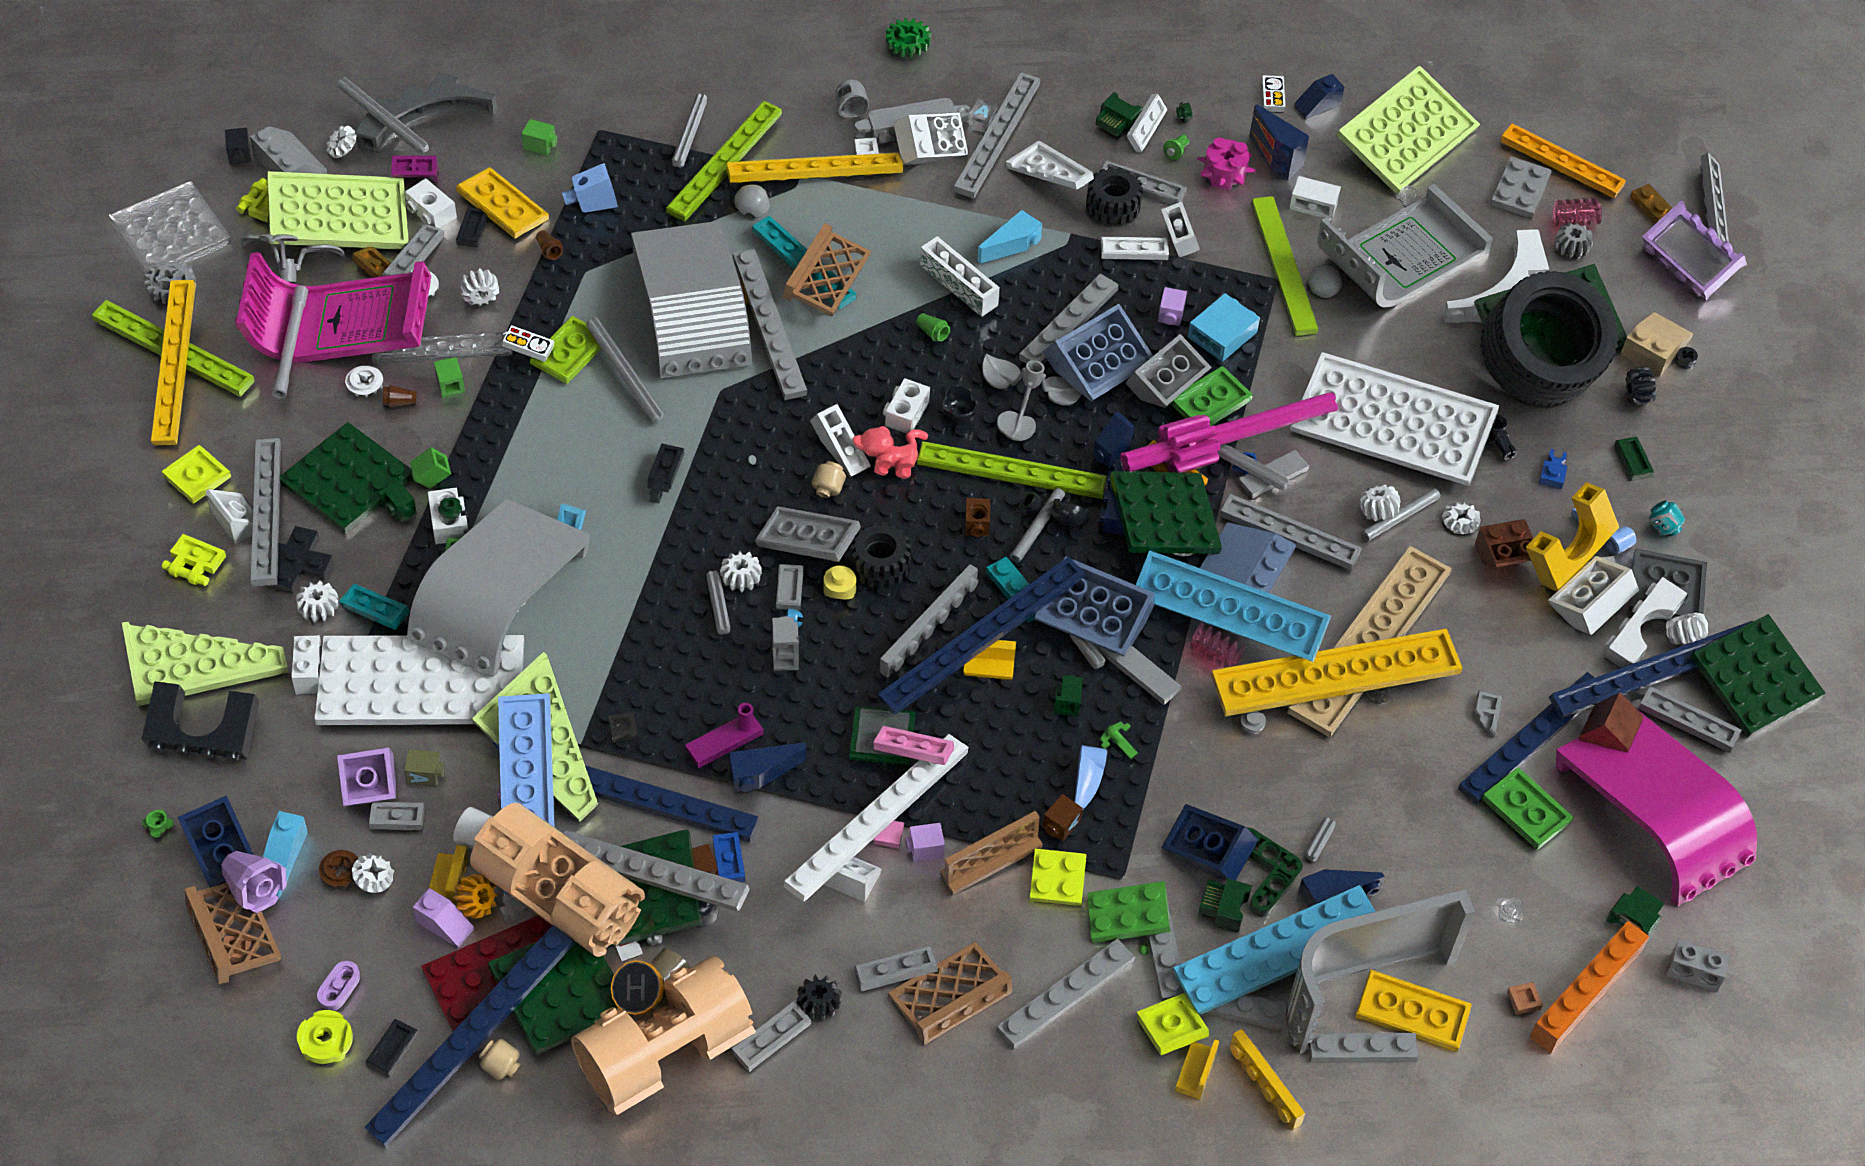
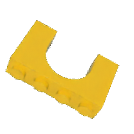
M1585 482L1571 498L1579 518L1578 530L1571 544L1564 550L1559 538L1540 531L1526 546L1541 585L1556 592L1585 566L1619 528L1605 489Z

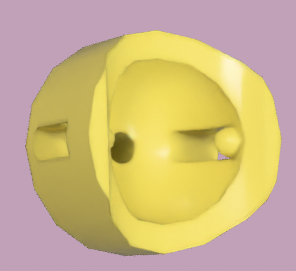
M834 566L827 570L824 575V594L836 599H852L856 593V575L854 571L845 566Z

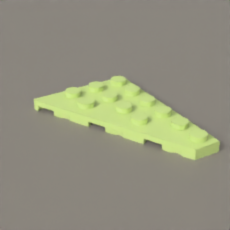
M129 622L122 623L138 706L150 703L154 681L179 684L184 689V696L289 673L284 648L280 646H265L262 643L256 642L251 645L239 643L237 639L219 636L210 637L206 634L196 636L184 634L181 630L156 628L151 625L140 627L130 625Z
M543 652L472 718V721L499 746L498 697L549 693L554 799L580 822L598 805L548 656Z

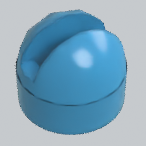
M787 609L786 616L794 617V622H798V618H803L802 613L798 610ZM798 622L799 628L802 625V622Z

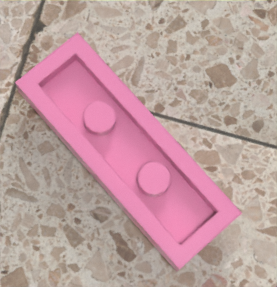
M887 726L881 728L873 742L874 750L940 765L947 763L954 750V741Z

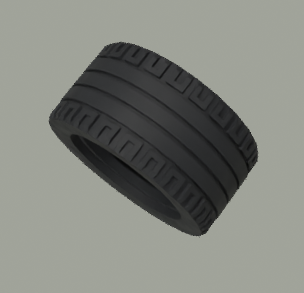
M1557 271L1534 273L1530 277H1524L1523 280L1515 284L1491 310L1481 332L1483 360L1495 382L1514 398L1528 404L1541 406L1560 405L1578 397L1609 367L1618 346L1617 323L1606 299L1595 287L1585 280L1572 274ZM1528 312H1544L1555 316L1567 325L1577 344L1576 364L1566 367L1553 366L1535 357L1522 339L1520 331L1521 315Z

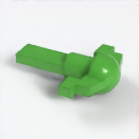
M1122 722L1106 728L1105 733L1100 739L1103 742L1101 745L1103 749L1110 745L1108 740L1111 738L1130 759L1138 754L1118 732L1121 729L1126 732L1131 728L1128 723L1124 725Z

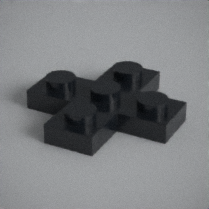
M295 526L287 544L278 543L277 585H269V588L293 594L301 575L325 580L333 563V557L329 554L313 551L319 538L318 531Z

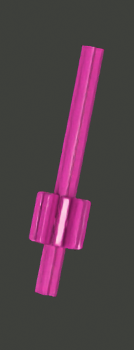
M1333 392L1325 393L1216 426H1210V419L1205 414L1162 425L1158 429L1160 438H1157V443L1121 453L1122 467L1124 471H1136L1167 462V470L1169 472L1183 473L1210 465L1219 460L1217 451L1220 450V445L1337 411L1336 396Z

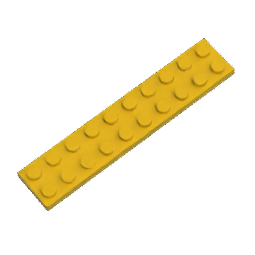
M1446 628L1318 651L1314 662L1297 656H1289L1212 670L1211 677L1224 715L1231 716L1461 674L1463 668Z

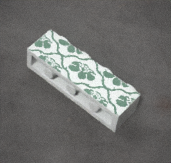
M938 236L921 247L920 266L981 317L998 306L1000 287Z

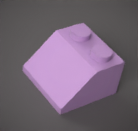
M389 748L337 755L344 807L396 799L394 756Z

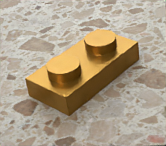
M1646 184L1631 192L1630 197L1655 224L1672 209L1650 184Z
M366 247L353 253V261L372 278L382 277V273L391 264L374 247Z

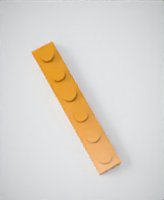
M1513 123L1501 136L1500 142L1614 199L1625 185V179Z

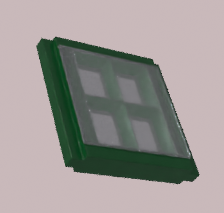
M856 706L849 760L910 765L911 758L874 750L873 742L883 726L914 732L915 712L901 710L896 715H893L889 709Z

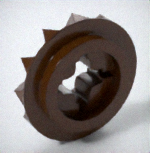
M336 850L327 854L319 865V874L325 885L329 884L336 889L337 886L347 888L348 884L355 883L352 876V867L358 859L357 855L347 850ZM342 863H344L346 871H342L341 875L337 876L334 869H339Z

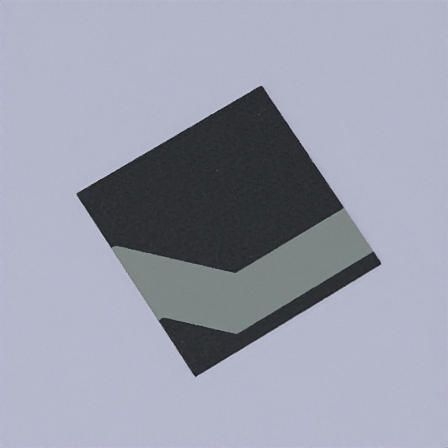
M599 130L579 173L605 163L618 207L582 212L579 201L568 205L564 204L550 234L562 243L563 253L556 260L546 259L541 254L504 337L512 325L550 339L572 315L585 323L593 317L598 318L663 412V420L658 423L651 421L602 349L568 384H565L530 364V356L505 348L501 342L448 458L451 475L439 482L434 491L457 488L458 497L463 496L465 511H461V516L466 515L468 530H463L464 535L506 498L556 520L561 504L586 510L581 530L591 534L588 554L584 558L575 555L525 602L526 604L521 606L519 612L516 613L506 635H524L523 670L543 652L547 654L579 747L733 784L729 753L698 768L686 752L685 745L738 718L739 705L749 703L753 706V716L763 728V735L731 752L804 742L806 744V760L761 788L753 790L859 815L919 760L911 758L910 765L849 760L856 706L888 709L878 699V694L1008 600L987 575L986 568L1007 557L1026 581L1031 584L1063 561L1065 556H1069L1073 560L1136 585L1148 553H1129L1125 536L1102 532L1104 522H1099L1101 509L1107 508V504L1103 503L1104 495L1103 499L1064 492L1065 496L1062 502L1088 509L1084 523L1076 527H1065L1059 524L1051 515L1020 563H1015L1010 559V555L1040 512L1039 510L1037 513H1031L1022 507L1024 497L1030 492H1035L1042 499L1043 503L1041 506L1043 507L1054 490L918 465L917 461L914 467L911 468L909 478L904 479L896 476L895 468L893 467L888 469L886 475H879L874 472L877 458L868 456L865 452L864 454L871 467L852 477H849L843 469L846 479L840 494L830 496L829 498L820 497L816 494L817 490L811 484L818 465L825 464L827 461L839 463L821 442L810 420L818 413L838 404L854 436L862 435L870 428L885 426L886 416L883 415L887 402L891 403L896 386H900L905 378L930 387L929 403L915 427L916 430L927 432L928 439L924 442L1106 475L1108 481L1109 471H1114L1115 465L1108 469L1103 463L1097 461L1093 453L1095 440L1115 413L1119 412L1134 425L1131 450L1145 447L1153 440L1157 441V438H1160L1158 434L1160 426L1185 418L1171 404L1164 408L1140 400L1126 385L1128 379L1093 401H1090L1081 394L1079 399L1071 405H1060L1052 402L1048 398V392L1043 391L1042 384L1040 383L1036 388H1031L1023 416H1028L1035 420V432L1026 440H1012L998 429L997 419L1001 413L1006 411L1020 413L1027 387L1023 382V378L1016 385L1010 384L1005 389H999L988 384L982 372L985 355L988 354L994 358L1009 361L1015 364L1020 369V372H1022V369L1026 368V363L1019 360L1020 353L1099 274H1102L1119 284L1118 291L1087 322L1120 304L1153 356L1181 334L1212 367L1198 380L1223 366L1250 391L1278 280L1169 255L1168 260L1101 259V240L1044 227L1041 230L1042 238L1039 243L1032 245L1027 251L980 264L977 262L978 246L1007 223L1008 219L817 177L730 183L727 175L684 222L666 213V207L714 155L690 149L684 166L682 168L674 167L672 165V158L677 146ZM758 185L766 191L770 200V208L767 213L757 218L751 213H747L744 216L735 207L734 197L743 186ZM770 215L808 249L824 223L832 226L831 232L870 250V257L850 287L857 293L856 300L840 310L837 309L833 317L795 298H792L791 301L782 298L785 285L794 269L752 232V225ZM720 221L732 259L735 252L755 249L807 388V396L784 400L749 303L746 305L750 333L752 365L661 378L652 313L637 257H634L631 233ZM938 236L1000 287L998 306L981 317L920 266L921 247ZM834 241L831 242L832 250L842 249L840 244ZM856 252L850 253L852 260L862 259L863 255ZM845 254L835 256L838 263L847 262ZM830 257L820 259L824 265L833 264ZM850 267L841 268L843 276L853 274ZM831 270L834 274L837 275L836 270ZM1165 287L1187 291L1180 326L1158 322ZM811 288L801 289L800 293L806 296L814 295ZM1226 293L1231 298L1236 299L1241 305L1253 311L1260 317L1257 333L1222 362L1189 339L1188 332L1190 322ZM821 299L824 305L833 306L827 299ZM924 313L946 321L950 327L948 337L942 342L933 341L916 324L920 314ZM1049 361L1044 364L1043 374L1046 375L1045 379L1054 376L1062 377L1053 369ZM952 385H962L970 388L973 399L977 400L975 415L967 421H954L943 411V396L946 389ZM1247 404L1213 425L1216 426L1243 418ZM885 426L893 438L894 446L900 447L908 444L906 433ZM915 438L919 455L923 440ZM1237 441L1227 443L1230 447L1236 448ZM661 443L684 448L685 454L671 489L668 493L663 492L659 504L650 502L649 492L651 489L647 488L648 476ZM754 455L756 458V463L753 465L748 462V457ZM1220 456L1216 463L1195 469L1208 478L1205 488L1215 524L1231 463ZM1149 466V467L1142 468V469H1139V470H1136V471H1132V472H1157V471H1155L1153 468H1151V467ZM1106 481L1105 490H1110L1111 485H1107ZM966 498L990 499L989 536L975 537L965 535ZM429 502L386 597L407 605L410 611L424 576L432 564L445 552L446 543H435ZM777 506L856 520L860 523V531L866 525L871 527L872 523H877V525L887 523V526L895 525L897 530L902 529L905 532V536H908L910 540V570H908L906 578L902 577V582L899 584L895 582L894 586L890 588L886 585L884 589H879V586L868 587V583L862 584L859 582V578H856V593L852 599H836L824 594V575L827 570L834 566L850 568V545L838 562L759 547L755 540ZM739 551H741L742 555L750 552L752 558H758L759 565L762 568L759 584H754L752 590L744 588V591L741 592L739 588H736L732 591L730 585H724L723 578L720 576L730 623V632L720 635L717 633L706 574L709 571L713 572L715 570L720 573L723 559H728L730 553L736 556ZM874 553L871 555L875 558L889 557L885 553ZM1158 553L1197 568L1201 567L1208 555L1194 553L1190 556H1178L1173 553ZM779 564L803 566L801 609L798 610L802 613L803 618L797 619L798 622H802V625L798 628L799 670L774 671L772 618L786 616L787 611L786 609H776ZM970 564L978 569V584L976 588L964 596L961 604L949 612L947 619L942 624L938 623L928 639L922 640L913 655L906 657L898 671H893L889 677L880 673V658ZM1154 605L1143 629L1132 646L1176 681L1192 618ZM410 613L396 629L374 621L368 636L407 635ZM1034 619L1029 623L1025 620L999 639L1016 642L1013 679L966 676L963 674V665L902 710L915 712L914 733L944 739L950 734L968 747V753L894 821L904 822V827L908 828L940 823L944 837L974 844L1036 811L1040 817L1038 838L1042 842L1041 849L1086 854V872L1119 880L1125 878L1170 700L1163 705L1106 657H1104V665L1094 669L1072 640L1070 634ZM1065 675L1083 678L1079 716L1054 714L1057 685H1062V678ZM863 720L862 731L880 732L882 722ZM1122 722L1124 725L1128 723L1131 728L1126 732L1123 729L1118 732L1138 754L1130 759L1110 738L1108 740L1110 745L1106 748V763L1101 782L1094 797L1083 809L1081 822L1064 841L1050 836L1042 828L1044 814L1062 794L1074 801L1081 745L1102 748L1103 742L1100 739L1108 726ZM886 724L887 727L905 730V724ZM861 736L860 747L874 748L873 742L875 737ZM1033 852L1032 854H1030V855H1028V856H1026V857L1034 858V853H1035V852Z

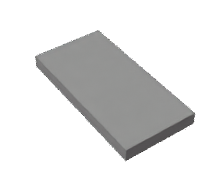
M777 506L755 542L759 547L839 562L861 526L859 521Z

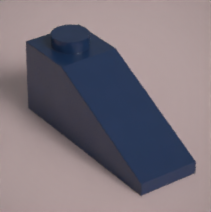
M805 742L729 752L734 792H748L761 788L806 760Z

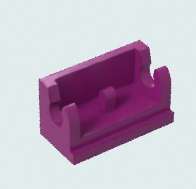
M392 156L391 177H432L433 182H438L437 173H439L437 156Z

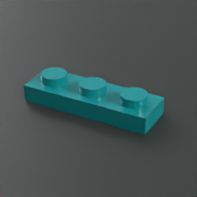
M1007 557L986 568L987 575L1008 600L1029 585ZM1036 613L1026 619L1028 623L1033 621Z
M353 584L339 600L343 608L392 629H396L410 613L407 605L357 584Z

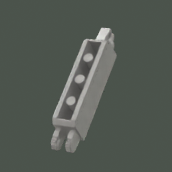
M948 98L873 110L868 114V119L856 121L854 139L876 138L877 144L897 141L894 122L908 115L960 113L961 122L971 120V111L968 105L954 106L952 100Z

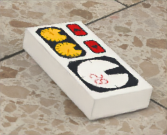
M1262 75L1263 108L1268 111H1285L1284 76Z
M511 325L502 341V346L545 362L554 347L555 341Z

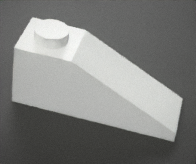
M838 404L818 413L810 420L821 442L843 467L849 477L871 467L864 452L857 449L854 445V434Z

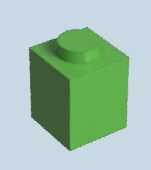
M533 119L528 121L522 132L523 149L548 155L551 148L556 146L557 135H555L554 125Z
M457 357L434 362L436 379L442 397L464 393L463 376Z
M432 447L410 461L411 475L414 481L429 489L451 475L447 456Z

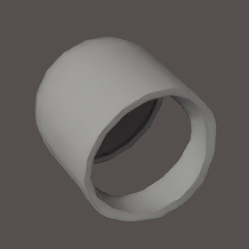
M849 79L837 86L835 98L838 102L837 109L840 116L843 118L860 117L867 112L869 101L863 84L857 80ZM853 103V109L848 104Z

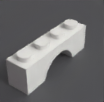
M1663 577L1658 584L1653 582L1646 592L1648 597L1644 602L1639 600L1632 610L1635 613L1632 618L1626 617L1620 625V634L1617 637L1613 635L1607 642L1605 647L1608 648L1605 658L1620 668L1639 662L1647 648L1641 637V625L1652 619H1671L1683 604L1687 595L1685 591Z

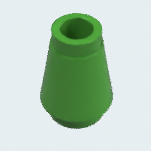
M924 313L920 314L916 320V324L933 341L942 342L950 333V327L944 320Z

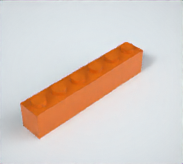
M1627 921L1536 1022L1530 1038L1552 1053L1640 955L1650 936Z

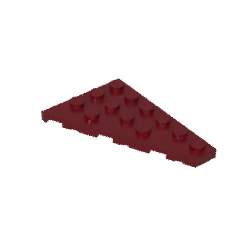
M537 915L421 965L422 972L452 1033L496 987L497 984L488 969V962L537 942L551 928L552 925Z

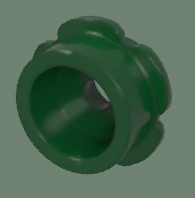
M1181 102L1179 107H1176L1177 117L1179 120L1183 119L1184 123L1193 118L1189 102Z
M444 498L440 501L438 511L443 518L453 520L460 515L462 505H460L461 502L457 498Z

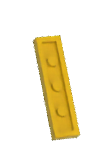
M1243 1029L1233 1033L1230 1044L1233 1056L1237 1060L1240 1059L1248 1076L1253 1081L1256 1080L1260 1085L1265 1099L1269 1102L1272 1101L1275 1105L1280 1119L1284 1123H1288L1292 1130L1301 1126L1305 1116L1303 1109Z

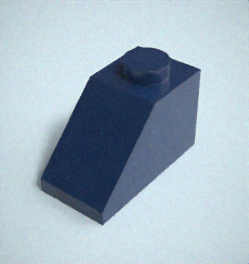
M1333 74L1315 80L1294 103V107L1305 119L1311 118L1340 106L1345 87Z
M1119 412L1113 415L1095 440L1093 455L1098 462L1103 463L1108 469L1112 468L1116 462L1121 461V453L1131 450L1134 425Z

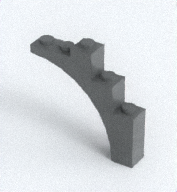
M439 72L428 90L407 85L398 102L377 97L375 100L406 126L424 118L443 113L478 112L494 115L497 111L495 94L459 85L458 77ZM368 112L356 131L358 148L379 153L395 133Z

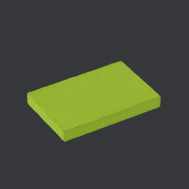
M572 315L550 338L555 342L547 360L544 362L531 357L530 364L568 384L602 348L587 328V323Z

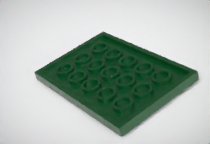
M1595 263L1565 272L1585 280L1595 287L1606 299L1617 323L1618 346L1616 350L1623 348L1627 335ZM1510 289L1478 298L1473 302L1483 326L1491 310ZM1528 312L1521 315V336L1525 345L1535 357L1547 364L1559 367L1576 363L1577 344L1567 325L1555 316L1544 312Z

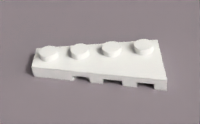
M1037 141L1006 161L1007 169L1076 190L1094 179L1092 171L1041 141Z

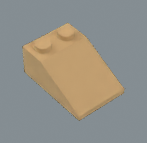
M1654 312L1638 323L1627 336L1621 356L1643 368L1649 367L1655 375L1660 377L1676 358L1678 350L1684 347L1692 338L1693 333Z

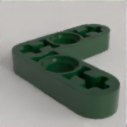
M1246 827L1258 839L1249 857L1271 871L1255 891L1250 902L1251 911L1259 917H1265L1272 913L1298 880L1302 872L1303 863L1297 856L1260 832ZM1264 850H1272L1276 857L1272 859L1265 858L1262 852ZM1291 865L1295 867V869H1291L1290 871L1286 870V867H1290ZM1278 881L1283 885V889L1279 891L1274 890L1270 887L1269 883ZM1267 894L1269 896L1267 904L1262 905V907L1259 906L1258 902L1261 903Z

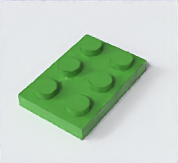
M1221 366L1193 383L1170 404L1185 419L1205 414L1209 417L1211 426L1252 401L1253 394L1227 369Z
M1519 767L1488 790L1482 798L1488 806L1537 850L1572 823L1574 818Z
M1165 881L1088 892L1091 939L1093 943L1171 932Z

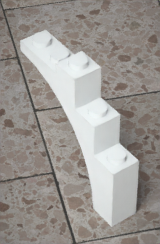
M1517 230L1512 244L1514 254L1513 267L1505 278L1493 288L1479 295L1461 300L1447 301L1443 313L1444 323L1481 322L1473 303L1476 299L1511 289L1520 280L1527 276L1530 277L1531 274L1549 271L1539 230Z

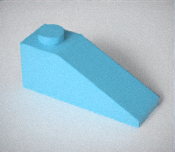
M1021 210L978 246L977 262L981 264L1027 251L1032 245L1038 244L1041 240L1042 223Z
M279 811L270 830L263 857L286 868V880H288L308 831L303 816ZM279 889L276 895L280 898L282 890Z

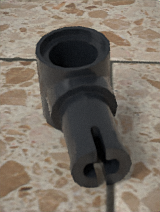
M1497 414L1486 443L1497 446L1505 460H1509V457L1513 459L1518 454V451L1512 445L1509 434L1506 431L1507 420Z

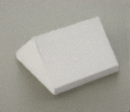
M208 489L206 497L210 512L235 545L252 536L253 505L245 495Z
M853 857L823 885L865 902L882 869Z

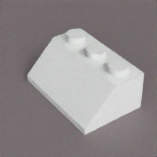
M1595 556L1558 590L1548 602L1574 629L1592 635L1639 591L1632 569Z

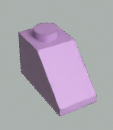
M430 888L413 906L416 923L456 948H459L474 930V926L450 900Z

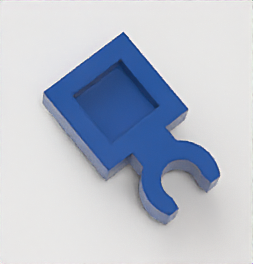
M1554 449L1550 450L1548 458L1544 461L1540 484L1562 489L1568 467L1564 465L1567 457L1566 452H1563L1561 458H1557L1554 456Z

